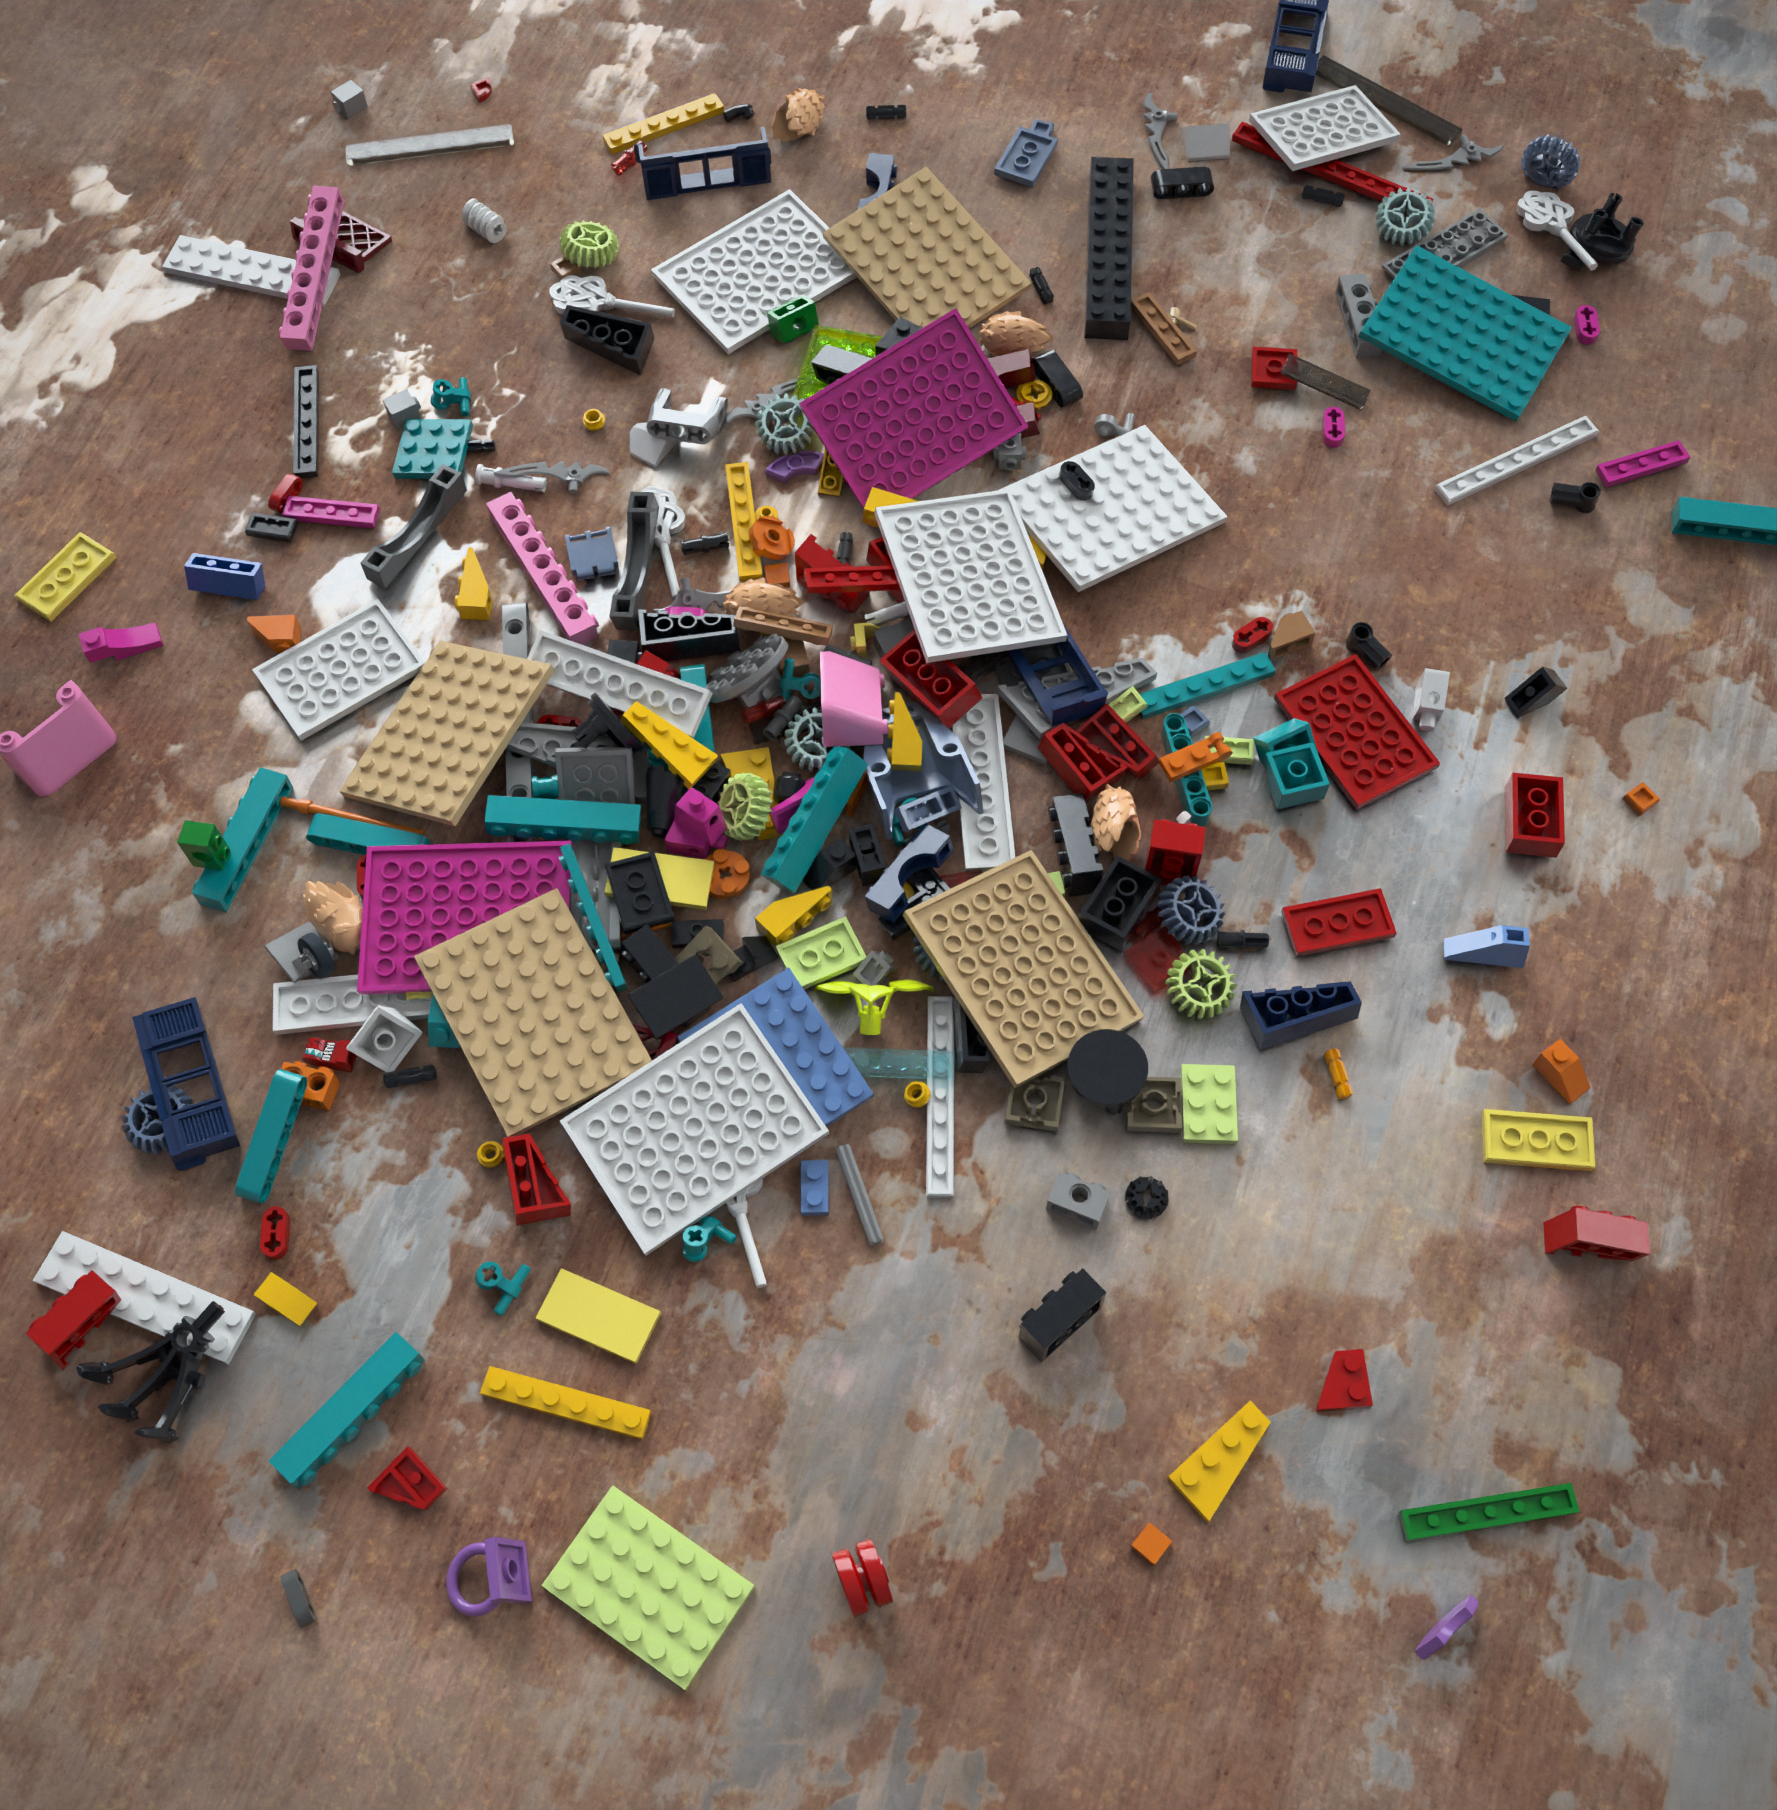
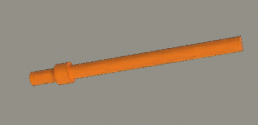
M283 796L280 801L281 806L298 810V813L305 815L321 813L424 836L423 830L313 804L311 800H296Z

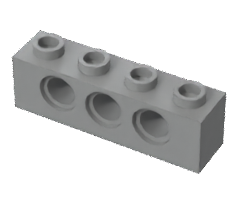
M1365 273L1339 276L1335 289L1356 358L1379 356L1383 353L1382 349L1358 337L1377 306L1376 299L1372 297L1371 283L1367 281Z

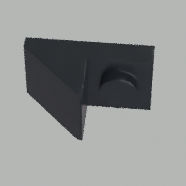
M766 936L742 938L743 946L733 951L743 962L734 973L729 974L733 982L778 959L777 953Z

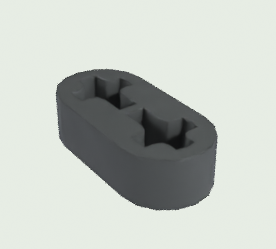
M293 1569L282 1575L281 1581L299 1626L303 1628L316 1621L315 1610L298 1570Z

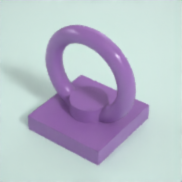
M492 1537L484 1539V1543L470 1544L458 1552L450 1564L446 1579L447 1594L452 1605L464 1615L478 1617L494 1610L500 1602L514 1604L532 1602L526 1542ZM475 1555L486 1556L490 1597L480 1604H471L465 1601L458 1587V1578L462 1566L469 1558Z

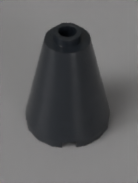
M651 766L647 768L646 772L647 829L655 837L666 838L674 822L675 806L689 789L684 785L685 781L678 774L674 775L671 771H664L665 766Z

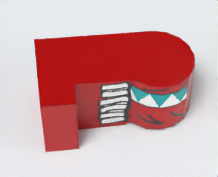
M309 1038L302 1060L313 1066L352 1073L357 1055L347 1050L346 1047L351 1042L349 1040L341 1039V1042Z

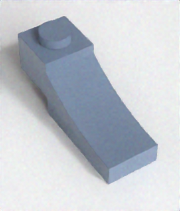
M949 786L894 809L905 833L954 813L962 807L953 786Z

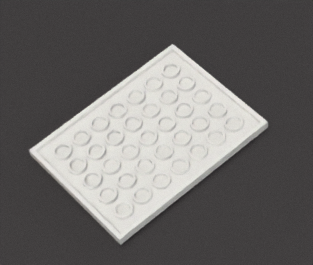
M790 189L651 269L652 276L727 354L732 353L770 330L766 312L801 295L817 302L857 278L823 238V232L829 229V227Z
M1146 425L999 489L1011 490L1026 531L1078 592L1225 523L1228 517ZM1073 461L1077 463L1094 481L1095 489L1089 500L1077 499L1060 481L1059 472L1064 462Z
M1010 489L875 507L874 514L926 663L1066 641V630Z
M742 1003L560 1120L646 1256L830 1134Z

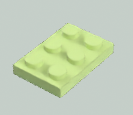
M846 916L776 946V951L785 969L790 968L804 990L858 967L867 957Z
M1182 1064L1183 1143L1237 1144L1235 1066Z

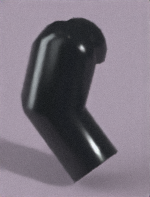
M741 104L723 111V116L728 122L744 114L745 119H750L755 115V112L752 109V105Z

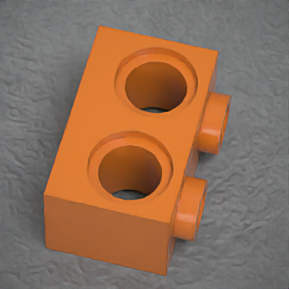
M294 1061V1063L283 1062L281 1069L307 1077V1087L301 1105L330 1111L340 1085V1081L334 1074V1071L326 1067L310 1068L307 1064L300 1061ZM325 1083L321 1090L315 1091L319 1084Z

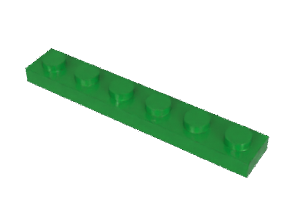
M1572 1483L1405 1509L1401 1510L1399 1515L1406 1542L1575 1515L1580 1510Z

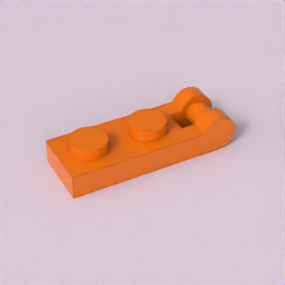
M1215 732L1204 740L1159 758V765L1171 783L1229 758L1233 752L1228 745L1224 744L1222 734ZM1215 747L1217 751L1211 753L1209 749Z

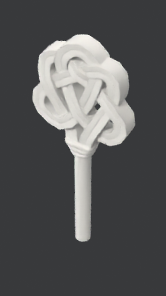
M1528 191L1522 199H1519L1516 211L1524 217L1523 224L1526 228L1532 231L1546 230L1553 235L1560 236L1591 271L1597 268L1598 264L1567 231V224L1573 220L1574 208L1560 201V198L1551 192Z
M569 275L550 288V297L554 303V308L560 314L564 313L567 305L598 312L620 308L672 318L675 314V309L616 299L615 296L607 293L604 280L598 276L580 278Z
M648 486L641 492H653L659 505L654 544L660 548L672 599L675 600L680 588L669 549L670 535L680 532L685 527L686 518L683 510L677 506V500L673 492Z
M763 1178L738 1194L737 1203L734 1198L725 1203L730 1214L736 1218L756 1288L765 1287L767 1282L746 1216L748 1209L746 1197L749 1198L759 1192L763 1185Z

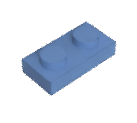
M801 1160V1216L829 1215L828 1160Z

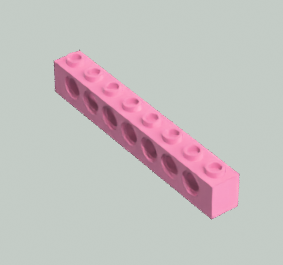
M313 186L312 192L308 196V211L304 214V229L300 233V247L295 255L296 265L291 273L292 284L291 288L287 291L288 302L283 310V325L279 328V338L286 349L313 351L345 201L338 187Z
M509 492L486 503L490 518L566 639L584 645L598 638L596 628L599 627V623L594 614L589 615L587 612L588 606L584 598H578L575 584L572 580L568 581L566 579L567 574L562 564L557 565L555 561L557 560L551 547L547 548L545 546L546 541L541 531L536 532L534 529L536 527L531 515L526 516L524 513L525 507L520 499L516 500L512 492Z

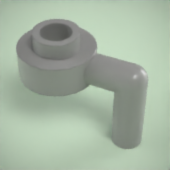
M1133 413L1126 414L1123 427L1118 425L1117 419L1112 415H1098L1095 420L1094 430L1104 437L1113 434L1121 436L1132 431L1135 415Z

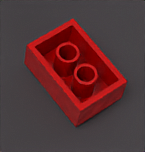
M1512 772L1505 786V853L1557 858L1565 844L1563 777Z
M1168 819L1154 820L1144 870L1161 878V885L1171 884L1174 879H1181L1183 876L1196 877L1202 858L1206 827H1201L1194 823H1175Z

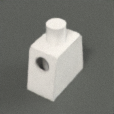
M1425 668L1416 685L1413 719L1420 721L1419 729L1422 731H1433L1435 723L1439 721L1444 712L1450 672Z

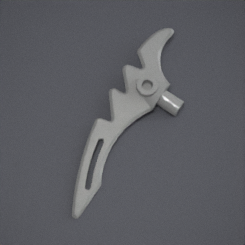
M1149 93L1145 97L1144 108L1151 112L1144 113L1143 116L1151 122L1145 124V127L1154 135L1148 136V140L1162 168L1169 169V157L1163 149L1161 137L1167 121H1177V113H1167V110L1159 109L1153 102V93ZM1156 144L1158 145L1162 157L1160 156L1157 150Z
M1462 135L1459 138L1461 146L1452 155L1436 161H1418L1403 166L1402 169H1446L1453 167L1452 162L1468 165L1467 159L1481 161V154L1487 157L1494 156L1502 151L1503 145L1495 148H1483L1476 145L1474 141H1469L1466 135Z
M816 376L801 377L770 388L772 394H756L755 397L758 401L745 400L746 408L736 407L727 415L726 423H730L733 419L740 416H751L759 420L757 413L762 412L761 405L769 406L768 399L774 402L776 401V394L780 397L790 390L806 387L816 380Z
M562 461L548 468L546 462L513 466L496 471L494 475L518 477L526 474L550 475L568 484L569 494L575 495L578 492V486L582 485L586 477L595 473L610 474V472L606 468L594 464H588L584 469H581L579 462H575L566 468L565 462Z
M690 577L681 578L682 590L678 591L676 599L668 607L696 608L698 606L706 611L713 602H716L717 607L722 608L724 607L722 604L726 602L725 596L729 595L731 590L711 593L691 589ZM667 607L662 609H653V613L658 614V610L664 611Z

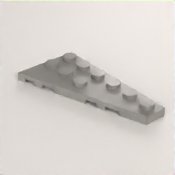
M1143 658L1115 663L1114 667L1101 669L1100 666L1092 668L1102 686L1108 692L1106 704L1112 702L1132 686L1137 690L1157 678V672ZM1072 671L1043 677L1040 682L1044 689L1078 678ZM1023 681L1011 687H1007L1006 684L997 686V693L1039 739H1042L1046 733L1060 725H1050ZM1075 721L1068 722V723H1065V724H1066V725H1069V724H1071V723H1073V722H1075Z
M522 722L506 749L556 767V748L584 747L575 738L576 735L572 731L576 727ZM602 734L588 748L615 747V743L607 735L604 736ZM638 739L645 749L641 753L637 752L633 755L636 799L646 802L647 768L651 767L648 762L650 755L647 750L651 749V747L646 742H641Z

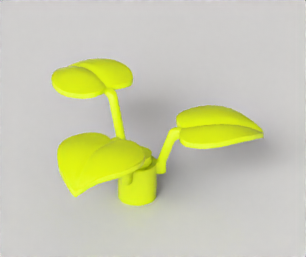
M909 979L889 982L891 987L883 985L870 986L848 981H832L816 986L815 991L822 990L834 994L849 993L853 995L857 1004L858 1017H860V1033L879 1035L881 1033V1019L885 1018V1012L894 992L899 990L919 991L925 989L934 992V987ZM886 996L882 1009L879 1011V1007L873 1006V1002L880 997ZM860 997L868 1002V1005L864 1006V1010L862 1008Z

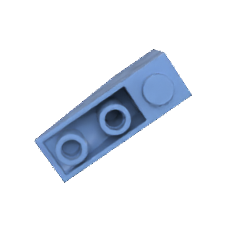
M1500 925L1446 938L1443 941L1444 960L1524 968L1530 948L1529 930L1523 927Z

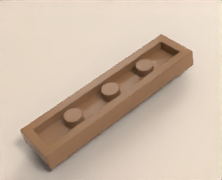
M1150 292L1131 300L1133 311L1176 365L1196 357L1197 350Z
M739 606L733 627L741 628L745 631H756L770 636L777 634L791 640H801L828 646L833 632V625L743 606Z

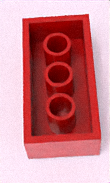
M915 629L880 659L887 674L948 729L983 699L976 684L950 660L926 663Z

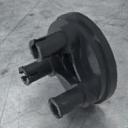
M1610 193L1603 208L1595 209L1593 213L1581 216L1574 222L1570 230V234L1593 259L1606 263H1620L1631 256L1636 242L1635 237L1644 224L1638 217H1631L1627 226L1615 219V212L1623 200L1622 196L1617 193L1616 195Z
M596 692L593 693L591 699L587 702L593 710L588 714L589 717L572 730L576 735L575 738L587 749L591 743L603 734L604 736L607 735L615 743V747H626L627 749L632 747V756L637 752L641 753L645 749L643 745L621 722L620 718Z
M1100 1029L1087 1033L1074 1044L1068 1057L1067 1073L1072 1087L1082 1098L1095 1105L1105 1106L1109 1114L1116 1115V1111L1119 1114L1125 1103L1133 1100L1142 1091L1148 1076V1060L1143 1048L1131 1036L1117 1030Z

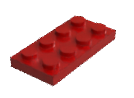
M1381 888L1283 907L1281 911L1296 957L1395 938L1397 934Z

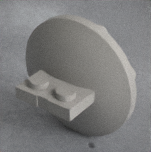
M773 634L770 637L763 635L754 642V645L743 652L736 651L727 658L728 663L725 666H720L711 673L713 678L705 687V689L713 693L710 702L719 703L738 698L753 719L760 717L775 700L781 697V687H779L781 675L776 668L788 649L786 640L777 634Z

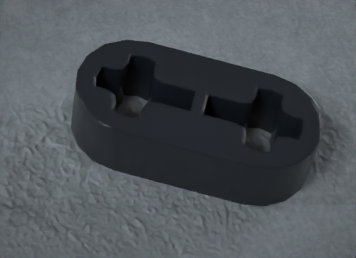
M1073 461L1064 462L1059 472L1060 481L1077 499L1089 500L1095 489L1094 481L1077 463Z

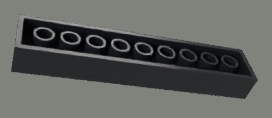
M1091 157L1084 338L1128 340L1131 323L1134 158Z

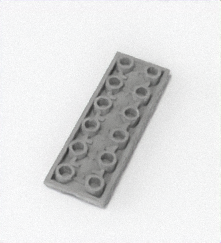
M1479 208L1417 245L1461 268L1502 244L1509 234ZM1414 247L1382 265V268L1391 277L1395 278Z
M593 840L571 841L576 859L613 950L621 949V920L614 897H607L604 893L607 882L604 864L611 862L613 848H622V844L610 841L605 843H597ZM571 890V914L590 949L595 951V949L600 947L596 939L591 940L586 926L590 925L587 916L582 917L577 902L581 901L579 894H573Z

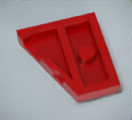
M1364 1350L1335 1351L1316 1406V1412L1371 1408L1373 1402Z
M406 1447L367 1487L371 1492L407 1503L422 1510H428L448 1489L411 1447Z

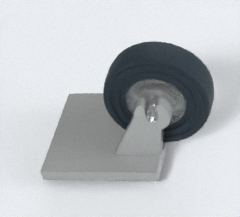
M310 922L265 945L268 953L294 983L312 973L319 979L326 978L335 971L334 961L339 959L338 954Z

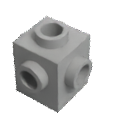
M1021 433L994 449V460H998V470L1021 469V461L1026 460V446H1021Z

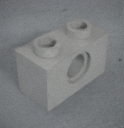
M1059 1172L1048 1198L1046 1210L1097 1230L1111 1192L1107 1191L1101 1184H1089L1081 1181V1178L1073 1173L1067 1172L1064 1174ZM1081 1194L1086 1198V1201L1078 1203L1073 1200L1072 1196Z

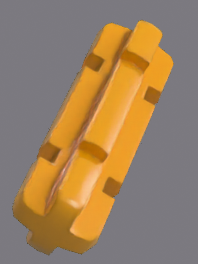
M1337 1048L1329 1049L1325 1052L1324 1056L1326 1063L1329 1064L1328 1069L1333 1085L1337 1088L1335 1090L1337 1097L1340 1100L1348 1099L1353 1092L1350 1084L1347 1083L1349 1079L1344 1064L1340 1061V1052Z

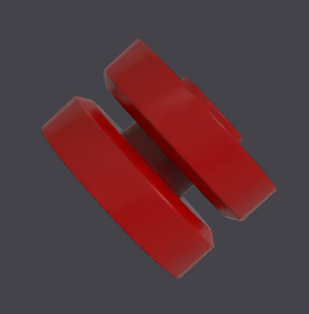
M871 1538L856 1544L855 1551L859 1564L855 1565L850 1551L846 1548L831 1553L854 1618L868 1613L869 1604L865 1594L868 1591L878 1608L893 1603L885 1567L881 1557L877 1555Z

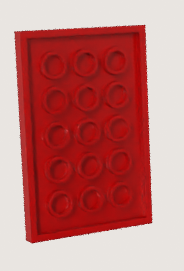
M1356 654L1276 693L1274 696V700L1289 720L1296 718L1310 723L1321 763L1356 810L1437 769L1440 765L1439 760Z

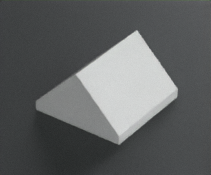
M1229 124L1182 128L1188 161L1226 159L1230 157Z
M378 1005L346 1048L383 1071L392 1072L421 1036L422 1031L397 1009Z

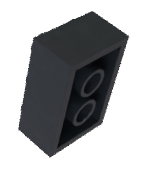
M1117 855L1082 908L1078 919L1089 934L1122 951L1158 895L1162 879Z
M1084 1268L1077 1273L1074 1271L1069 1273L1063 1279V1286L1055 1292L1054 1289L1049 1291L1042 1298L1043 1304L1037 1310L1031 1308L1021 1318L1022 1323L1019 1326L1018 1338L1041 1363L1103 1306L1107 1292Z

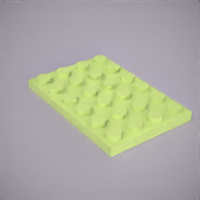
M613 1485L541 1585L685 1691L755 1588L751 1582Z

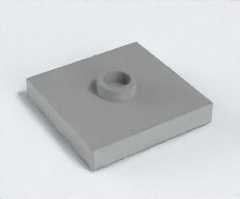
M1016 715L1003 740L1004 749L1044 765L1048 763L1047 759L1037 748L1042 739H1039L1023 720Z

